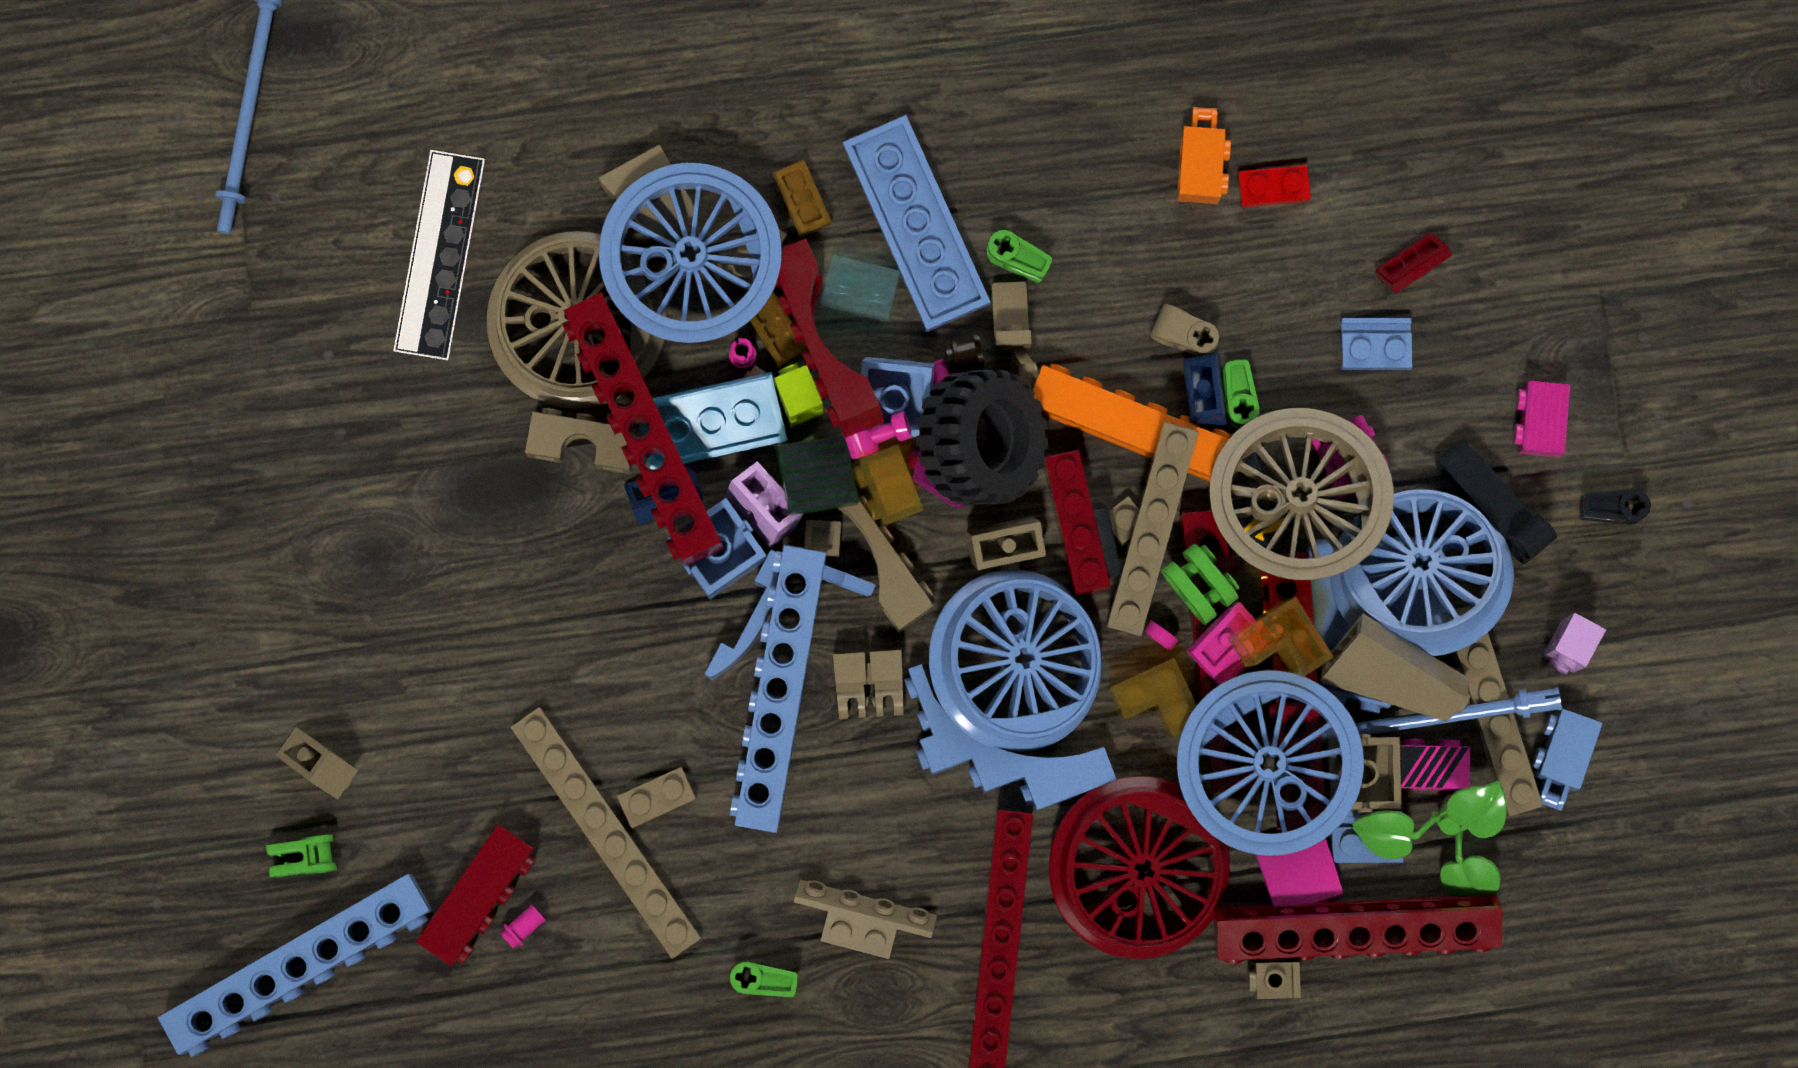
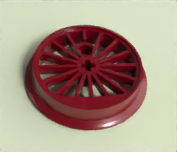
M1153 776L1118 778L1085 794L1072 806L1060 823L1052 842L1049 857V880L1052 895L1060 914L1069 927L1094 948L1113 956L1129 959H1147L1163 956L1184 947L1197 938L1214 919V907H1221L1227 891L1230 874L1228 845L1215 838L1198 822L1189 809L1179 784ZM1127 802L1145 808L1141 850L1126 805ZM1116 805H1120L1134 852L1128 848L1102 816L1104 812ZM1153 811L1164 816L1165 819L1149 848ZM1096 819L1128 855L1127 857L1084 836L1087 829ZM1172 821L1185 827L1184 830L1157 852ZM1192 832L1204 840V846L1162 859ZM1080 842H1084L1124 864L1076 862L1075 858ZM1205 852L1208 855V871L1161 868ZM1137 863H1145V866L1149 868L1148 873H1140L1138 875L1139 872L1134 869ZM1075 868L1124 871L1123 873L1078 888L1075 885ZM1161 874L1207 877L1204 892L1200 896L1161 876ZM1158 880L1199 901L1188 917L1157 882ZM1116 883L1109 890L1108 895L1089 912L1085 910L1079 899L1080 894ZM1152 885L1182 920L1180 924L1168 931L1165 929ZM1145 888L1160 933L1149 937H1141ZM1124 891H1131L1134 896L1133 904L1128 909H1119L1117 906L1118 896ZM1109 905L1116 915L1109 929L1106 930L1094 921V917ZM1135 915L1134 937L1115 934L1123 917Z

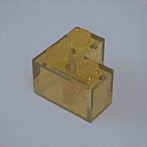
M892 443L880 448L871 455L855 459L857 466L851 469L858 487H865L870 493L872 499L866 501L873 521L880 519L881 524L885 526L924 511L898 444Z
M1296 597L1282 601L1227 637L1245 667L1257 665L1277 652L1290 673L1303 677L1333 658L1332 653Z
M1175 658L1108 689V693L1122 722L1154 708L1169 739L1182 734L1188 718L1197 706Z

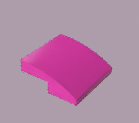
M1326 838L1307 849L1295 853L1274 856L1255 854L1271 905L1319 903L1343 896L1340 880Z

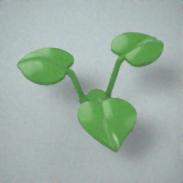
M1500 781L1483 786L1467 787L1447 795L1442 801L1440 811H1433L1431 817L1415 832H1413V819L1398 811L1373 812L1353 821V829L1365 846L1375 855L1385 859H1399L1408 855L1413 847L1412 839H1419L1437 822L1442 832L1448 835H1455V858L1457 862L1445 863L1441 868L1440 874L1441 882L1447 892L1452 896L1496 895L1500 888V872L1492 861L1481 856H1469L1465 859L1462 856V835L1467 828L1474 836L1479 838L1492 837L1503 828L1506 820L1507 805Z

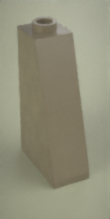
M659 144L600 176L599 181L603 190L616 202L619 196L636 180L656 169L671 164ZM685 189L675 192L687 234L691 236L694 205ZM667 193L653 200L651 203L682 239L683 236L670 194ZM644 207L634 218V221L639 225L677 244L648 207ZM700 215L698 217L696 238H698L705 226ZM708 232L706 238L704 239V241L707 240V239L711 236L709 232ZM687 248L686 255L683 257H687L689 262L696 261V254L700 252H694L693 248ZM720 252L711 254L721 256Z
M1364 613L1323 661L1320 680L1325 684L1447 722L1455 712L1461 713L1470 700V695L1468 694L1469 678Z

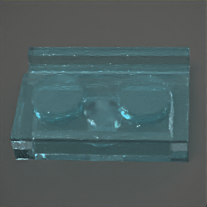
M833 255L821 305L889 321L900 271Z

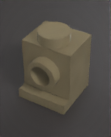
M1300 962L1253 963V970H1248L1247 975L1248 991L1254 992V999L1301 998ZM1271 974H1277L1281 978V983L1276 988L1269 985L1268 979Z

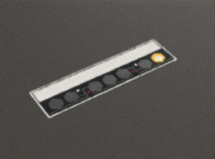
M430 150L394 352L448 360L484 167L485 159Z

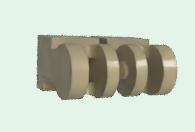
M902 650L870 652V663H865V652L833 654L839 719H848L847 702L851 698L856 699L858 702L859 718H866L865 708L868 706V697H865L864 685L872 684L875 687V696L872 697V703L876 707V717H884L883 698L885 696H890L893 699L894 716L903 715Z

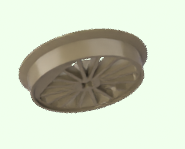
M582 231L563 232L547 236L530 244L515 255L505 266L497 278L489 298L487 333L491 350L498 365L517 388L530 397L551 406L584 409L607 404V401L600 404L591 385L596 383L597 380L582 383L581 363L576 355L580 353L578 340L574 341L576 383L565 384L556 382L570 343L562 325L563 322L568 320L563 310L585 300L599 260L601 234ZM574 252L593 254L577 299ZM569 253L571 299H569L550 260L551 257ZM623 253L622 269L629 271L641 267V257L638 254ZM545 261L565 302L561 301L531 275L529 271ZM644 274L627 279V284L634 295H637L654 282L649 280ZM525 276L559 307L514 293V291ZM604 281L586 299L601 293L606 288ZM659 286L641 300L646 307L655 313L664 299L661 287ZM610 296L605 298L607 305L613 302ZM511 299L532 305L526 311L525 317H508ZM666 309L662 315L664 317H667ZM610 310L613 317H626L620 310ZM539 312H545L551 316L549 325L542 329L535 328L532 325L533 316ZM631 322V331L619 328L622 336L631 338L630 353L644 379L657 361L664 339L642 330ZM525 323L531 334L512 343L509 337L508 325ZM597 331L590 333L600 342L603 341L604 337ZM565 334L551 377L547 379L535 373L533 368ZM553 335L528 364H524L515 352L516 349L538 338H547ZM587 337V343L592 345L589 337ZM602 367L601 373L606 376H612L618 372L619 368L608 375L604 367ZM625 392V393L620 394V395L618 396V398L624 396V395L627 394L628 392Z
M1288 408L1273 411L1253 419L1235 432L1226 442L1213 467L1210 480V503L1215 522L1229 546L1249 564L1266 573L1286 579L1316 580L1340 574L1354 567L1376 548L1383 538L1392 516L1394 489L1391 473L1384 456L1371 438L1360 428L1348 420L1326 411L1310 408ZM1302 437L1306 439L1301 477L1297 478L1286 438ZM1315 439L1330 444V448L1311 478H1306L1311 440ZM1276 440L1280 441L1291 481L1264 449V445ZM1335 450H1338L1344 466L1315 484ZM1253 452H1256L1280 483L1243 462ZM1240 471L1263 485L1255 489L1233 485L1232 481L1236 472ZM1348 473L1351 481L1350 485L1323 490ZM1301 493L1302 498H1307L1306 501L1301 502L1299 497H1295V494ZM1354 493L1357 504L1328 499ZM1231 495L1252 498L1250 507L1234 510ZM1261 499L1270 500L1276 504V507L1273 510L1265 511L1258 506L1257 502ZM1326 509L1359 514L1361 529ZM1252 514L1260 523L1246 532L1238 519L1251 516ZM1287 515L1266 548L1252 539ZM1294 517L1289 557L1272 552ZM1320 517L1356 538L1343 547ZM1300 518L1302 519L1312 554L1311 559L1295 558ZM1310 520L1335 550L1334 553L1322 557L1319 556Z

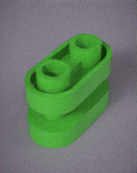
M1193 544L1183 552V556L1187 561L1185 565L1180 568L1175 562L1171 561L1161 569V573L1196 618L1206 625L1217 616L1212 607L1215 603L1220 601L1225 607H1229L1239 598L1236 593L1239 586L1229 573L1226 572L1222 575L1214 565L1217 559L1205 545L1199 548L1196 544ZM1195 574L1209 588V591L1204 595L1190 580Z

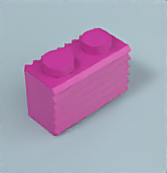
M1528 381L1523 389H1518L1516 410H1521L1520 424H1515L1513 432V444H1518L1519 446L1518 454L1560 458L1565 454L1570 385Z

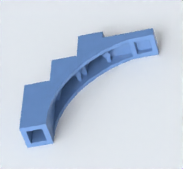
M922 664L908 669L909 678L904 679L910 698L917 697L922 708L916 714L923 732L930 730L932 735L920 740L921 749L916 750V754L922 769L929 768L931 775L971 761L973 767L968 768L974 788L981 786L983 793L1023 779L1025 785L1020 786L1023 799L1027 807L1030 805L1034 806L1035 812L1117 780L1104 747L1080 755L1041 758L1016 754L977 742L953 723L942 706L934 698Z

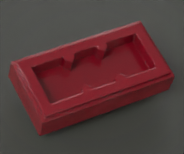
M1429 232L1378 267L1375 273L1382 283L1397 294L1452 256V253L1444 242Z

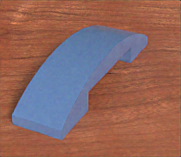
M770 550L754 580L755 585L765 589V592L734 649L723 643L720 644L705 672L707 678L714 680L731 669L750 650L761 634L763 623L768 620L772 610L771 607H766L770 586L777 587L779 573L773 572L775 551Z

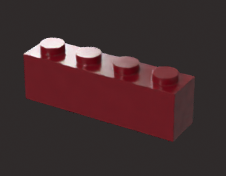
M1079 450L1045 457L1043 468L1072 593L1077 598L1108 591L1110 581Z
M498 824L416 943L451 967H455L458 962L463 965L475 949L471 943L478 932L484 935L494 922L495 917L491 915L499 903L504 906L515 892L516 888L512 884L519 874L525 876L534 865L536 858L532 855L536 849Z

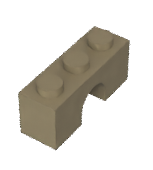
M542 408L541 413L532 412L525 450L528 458L562 463L565 449L569 443L576 439H587L596 446L594 463L596 469L630 475L632 472V466H629L621 449L627 443L622 433L614 435L610 424L596 422L597 417L587 414H576V419L562 417V411L550 408ZM632 428L631 436L638 438L636 428Z

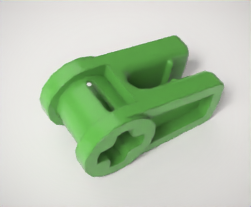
M1007 230L995 232L991 236L986 249L987 257L992 264L1036 283H1040L1043 280L1052 262L1050 255ZM1002 242L1009 244L1008 251H1005L1003 255L997 253L998 246Z
M1248 360L1227 362L1222 371L1228 425L1237 431L1248 422L1257 418L1260 411ZM1239 405L1243 406L1244 411H1250L1246 419H1242L1241 414H1235Z
M333 835L302 838L298 841L266 845V852L270 856L285 857L286 854L302 853L304 856L303 860L297 863L285 862L283 865L271 866L269 868V877L276 878L336 871L337 865L332 862L330 843L334 842Z
M741 962L732 969L730 982L732 987L742 994L794 997L798 976L797 973L751 962ZM744 967L751 968V975L756 976L755 983H749L748 988H741V982L735 980L736 973H742Z

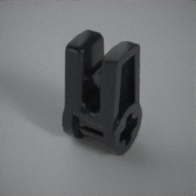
M1636 489L1588 492L1580 498L1579 504L1580 518L1583 521L1626 525L1638 523L1649 514L1651 509V502L1647 494ZM1633 500L1634 506H1639L1640 508L1634 515H1632L1631 509L1625 508V505Z

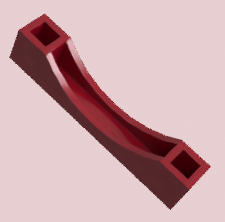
M807 239L781 248V266L774 288L779 286L782 295L777 297L784 315L791 314L794 322L789 325L796 343L803 342L807 349L801 352L805 364L808 366L809 371L815 369L819 377L814 380L821 400L825 398L829 400L831 406L826 408L833 428L840 426L844 437L847 438L884 423L880 405L868 378L838 361L824 346L816 332L815 313L823 281Z

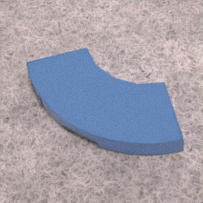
M824 566L822 580L867 597L872 595L875 584L829 566Z

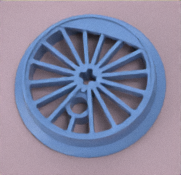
M680 163L665 166L642 176L632 183L619 196L610 209L602 228L599 243V263L602 278L611 299L618 309L642 330L662 339L684 343L705 342L721 338L748 323L762 309L773 292L778 279L782 256L779 229L774 215L763 197L748 182L736 174L720 167L701 163ZM678 190H696L691 236L687 234L675 192ZM706 190L721 195L700 235L696 238L701 192ZM667 193L670 194L683 236L682 239L651 203L653 200ZM726 200H729L736 217L704 241ZM644 207H648L677 244L633 221L634 218ZM739 223L743 234L742 238L711 246ZM632 228L666 247L653 246L642 248L624 246L623 243L628 229ZM746 244L749 259L711 254ZM687 248H693L694 252H700L695 256L696 261L689 262L687 257H683L686 255ZM622 254L642 255L640 260L641 267L623 271ZM654 256L663 257L667 261L666 268L659 273L651 272L647 268L648 261ZM710 262L751 266L753 284L745 282ZM705 268L748 290V292L734 305ZM678 272L656 313L641 302V300ZM699 272H701L730 308L728 311L712 318ZM642 274L649 280L654 281L637 295L633 294L626 282L628 278ZM686 274L681 321L662 316ZM692 274H694L706 320L687 321Z
M1423 489L1395 493L1390 523L1405 547L1385 533L1380 542L1394 552L1375 548L1367 557L1391 563L1364 566L1358 563L1340 574L1331 576L1330 584L1335 603L1351 627L1364 613L1432 656L1445 655L1461 650L1487 634L1499 621L1507 608L1514 583V566L1508 544L1502 533L1480 510L1459 497L1445 492ZM1418 512L1435 513L1425 546L1423 547ZM1412 513L1416 547L1396 516ZM1358 514L1350 523L1361 529L1360 516ZM1441 515L1454 519L1455 522L1431 547ZM1463 525L1474 533L1466 537V539L1455 535ZM1343 531L1338 541L1345 547L1356 537ZM1482 542L1488 552L1469 555V547ZM1449 549H1456L1462 555L1446 557L1443 553ZM1491 563L1493 573L1491 577L1468 572L1464 569L1471 565ZM1391 574L1373 584L1367 578V576ZM1449 578L1488 588L1483 597L1478 599ZM1400 582L1383 602L1377 593ZM1439 584L1473 608L1459 616ZM1411 585L1406 606L1399 622L1390 612L1389 608ZM1428 588H1432L1452 621L1438 625L1432 623ZM1418 589H1422L1426 626L1407 625Z
M1013 569L982 575L967 583L951 597L941 611L933 629L929 648V668L936 696L948 717L960 730L983 745L995 746L1009 752H1026L1038 750L1058 742L1071 733L1085 718L1098 692L1102 671V656L1099 638L1089 614L1068 589L1044 575ZM1014 591L1030 593L1026 612L1017 608ZM999 592H1004L1008 610L999 613L990 597ZM1039 596L1052 605L1032 635ZM981 603L993 620L994 633L971 617L973 611ZM1059 610L1069 623L1037 645ZM1009 616L1015 617L1019 623V630L1016 634H1012L1006 625ZM965 624L972 627L1003 651L962 642L960 637ZM1073 629L1079 644L1078 646L1040 653L1043 648ZM958 648L1000 657V661L959 668ZM1080 651L1081 669L1041 660V658ZM1024 656L1025 662L1016 663L1015 657ZM1001 666L1002 670L969 693L966 692L960 676L962 673ZM1042 667L1080 675L1076 690H1072ZM1008 674L983 713L974 704L972 698ZM1041 678L1071 699L1067 706L1058 707ZM1014 681L1008 718H992L993 713ZM1033 685L1050 711L1038 714ZM1023 686L1029 715L1017 717Z
M1268 670L1234 677L1213 689L1200 701L1183 729L1178 747L1177 770L1180 787L1189 809L1210 834L1221 842L1240 851L1274 856L1307 849L1328 837L1341 825L1358 797L1363 779L1364 756L1359 732L1352 717L1331 692L1320 684L1301 675ZM1281 696L1272 746H1269L1261 705ZM1289 697L1303 702L1307 706L1279 748H1277L1286 699ZM1254 709L1257 710L1264 748L1261 747L1242 719L1244 715ZM1314 709L1326 720L1327 724L1283 752L1310 710ZM1238 721L1258 752L1225 732L1224 729ZM1329 729L1333 730L1339 743V748L1287 758ZM1219 734L1254 758L1204 749L1203 747ZM1201 755L1253 764L1251 766L1205 775L1200 774L1199 768ZM1334 755L1342 756V773L1340 775L1289 765ZM1265 756H1269L1271 759H1279L1276 763L1277 771L1272 772L1270 769H1262ZM1253 772L1213 800L1208 799L1202 786L1203 781ZM1290 772L1339 781L1340 783L1333 799L1329 800L1304 784L1301 779ZM1259 777L1231 820H1227L1215 809V805ZM1265 781L1255 832L1235 825L1262 782ZM1270 783H1272L1282 833L1278 834L1260 833ZM1287 784H1294L1301 790L1299 800L1294 803H1287L1280 796L1281 789ZM1307 793L1327 805L1326 809L1314 820L1310 819L1302 807L1306 801ZM1283 809H1298L1307 824L1287 832Z

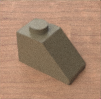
M295 727L275 755L308 781L337 800L343 791L349 787L353 777L358 772L356 768L297 727Z

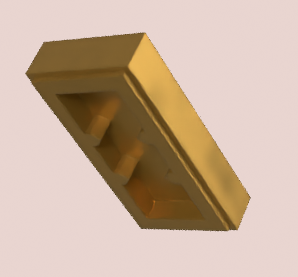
M805 160L772 173L800 238L832 224Z
M772 292L765 305L750 320V323L774 362L780 368L802 355L801 352L807 349L803 342L796 343L789 325L792 321L788 315H784L779 300L774 292Z

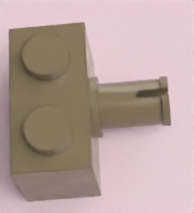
M1034 516L965 530L971 564L977 570L999 566V570H1021L1019 562L1046 556L1041 523ZM1015 591L1017 594L1024 593L1023 591Z

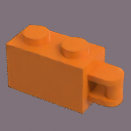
M1193 107L1191 127H1183L1177 187V201L1218 204L1221 194L1227 195L1229 174H1223V161H1229L1231 140H1225V129L1216 128L1217 108ZM1198 121L1210 122V128L1197 127Z

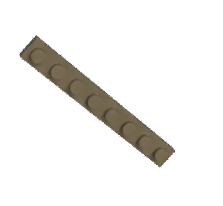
M540 707L511 726L517 738L671 959L699 941L701 937L542 709Z

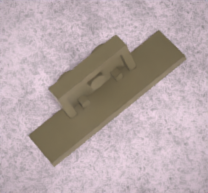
M800 879L794 903L828 911L821 942L886 959L890 958L897 929L932 938L937 915L931 914L922 908H908L896 905L888 899H873L862 896L853 890H839L827 887L819 881H804Z

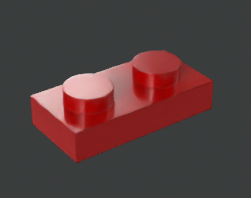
M1307 165L1238 171L1237 178L1241 208L1309 202L1311 200Z

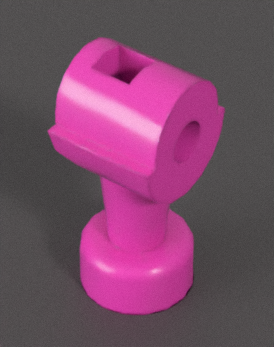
M903 411L892 415L891 423L869 428L849 436L845 440L851 458L856 459L877 452L880 449L879 443L895 436L898 441L912 438V432Z

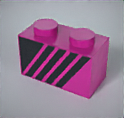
M1404 739V745H1400L1401 790L1458 791L1470 787V747L1460 746V740H1439V746H1425L1424 739Z

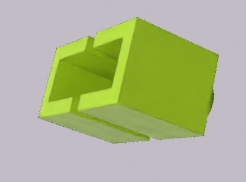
M793 364L779 370L780 376L774 378L775 388L790 426L794 427L823 415V403L808 366L805 365L799 368L798 364Z

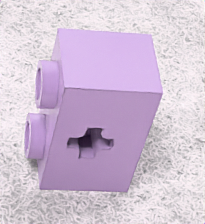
M758 461L731 481L724 497L727 498L735 511L744 520H747L754 532L770 549L796 529L804 513L801 509L793 510L792 505L796 503L791 500Z
M1573 613L1561 620L1542 656L1550 660L1548 665L1560 673L1567 674L1568 671L1572 673L1587 667L1606 629Z

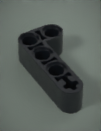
M1460 439L1435 460L1439 471L1462 498L1480 510L1502 533L1511 554L1520 563L1526 564L1558 537L1553 527L1545 518L1539 514L1531 515L1466 440Z

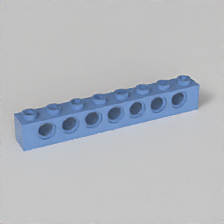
M784 545L783 552L776 551L773 572L779 573L777 587L770 586L766 606L773 608L771 621H764L760 642H766L767 644L765 655L757 657L754 673L755 677H761L758 691H751L748 711L754 712L752 726H745L742 746L748 747L746 761L739 760L736 781L742 782L740 796L733 795L730 816L736 817L735 826L777 833L779 828L827 552ZM792 573H799L805 578L806 587L800 593H793L786 586V579ZM786 608L795 609L800 616L799 624L793 628L785 627L780 621L782 610ZM786 643L792 647L794 655L791 661L783 663L775 658L774 648L777 644ZM780 678L786 682L787 693L784 696L774 697L769 693L768 682L771 679ZM774 713L779 716L781 728L778 731L769 732L763 728L761 721L765 714ZM761 748L772 750L775 755L774 764L768 767L758 764L755 758L756 751ZM754 783L766 785L769 790V797L764 801L754 800L749 793L750 786Z
M407 874L158 1017V1020L177 1054L185 1055L189 1053L192 1058L210 1047L208 1041L220 1035L223 1040L241 1030L239 1023L251 1017L253 1021H256L271 1013L273 1010L270 1005L280 999H283L284 1003H288L302 995L304 992L301 987L314 981L316 985H319L335 976L334 968L343 963L348 968L366 958L364 951L374 945L378 949H382L397 940L395 933L407 927L411 932L428 922L426 915L432 913L433 910L413 875ZM394 903L400 909V917L395 923L388 924L383 918V910L388 904ZM359 921L365 922L369 927V935L362 942L356 941L352 936V928ZM328 939L334 940L338 946L336 956L330 960L325 959L321 954V945ZM297 957H301L307 966L305 974L299 978L294 977L289 969L291 961ZM265 975L271 976L275 981V989L268 996L263 995L258 988L260 979ZM234 993L241 995L244 1000V1006L237 1014L232 1013L227 1006L228 998ZM202 1011L208 1012L212 1017V1026L205 1032L201 1031L196 1025V1018Z

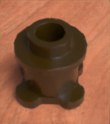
M974 334L973 339L970 341L955 343V340H950L951 347L945 348L948 369L954 368L956 373L960 370L977 367V370H983L984 359L979 334Z

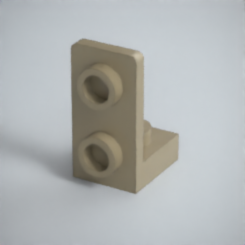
M1025 282L993 283L992 305L995 352H1012V349L1030 351L1031 330H1029L1027 284Z

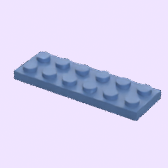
M905 115L844 141L843 147L926 332L990 305L989 297L907 116Z

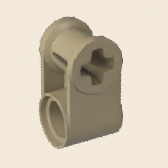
M1163 304L1150 334L1153 340L1193 356L1213 354L1217 349L1219 340L1218 330L1214 325L1168 304ZM1203 333H1207L1210 343H1205L1203 347H1199L1196 337H1201Z

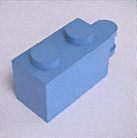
M1565 709L1556 711L1555 715H1549L1543 734L1548 735L1544 748L1539 747L1532 762V767L1537 768L1534 777L1543 780L1539 790L1543 805L1561 811L1569 790H1580L1603 723ZM1551 783L1561 787L1559 795L1548 791Z

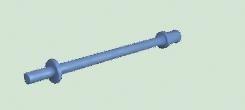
M254 0L257 2L260 10L225 190L216 191L214 196L222 200L217 232L231 234L236 203H246V197L238 192L273 11L282 6L283 0Z
M1559 687L1528 693L1524 689L1519 690V694H1516L1513 699L1467 705L1461 713L1455 712L1447 722L1415 713L1357 722L1355 725L1359 734H1378L1509 713H1517L1518 715H1523V718H1530L1532 713L1562 710ZM1331 729L1321 735L1322 742L1328 738H1336ZM1306 730L1296 732L1292 738L1302 737Z

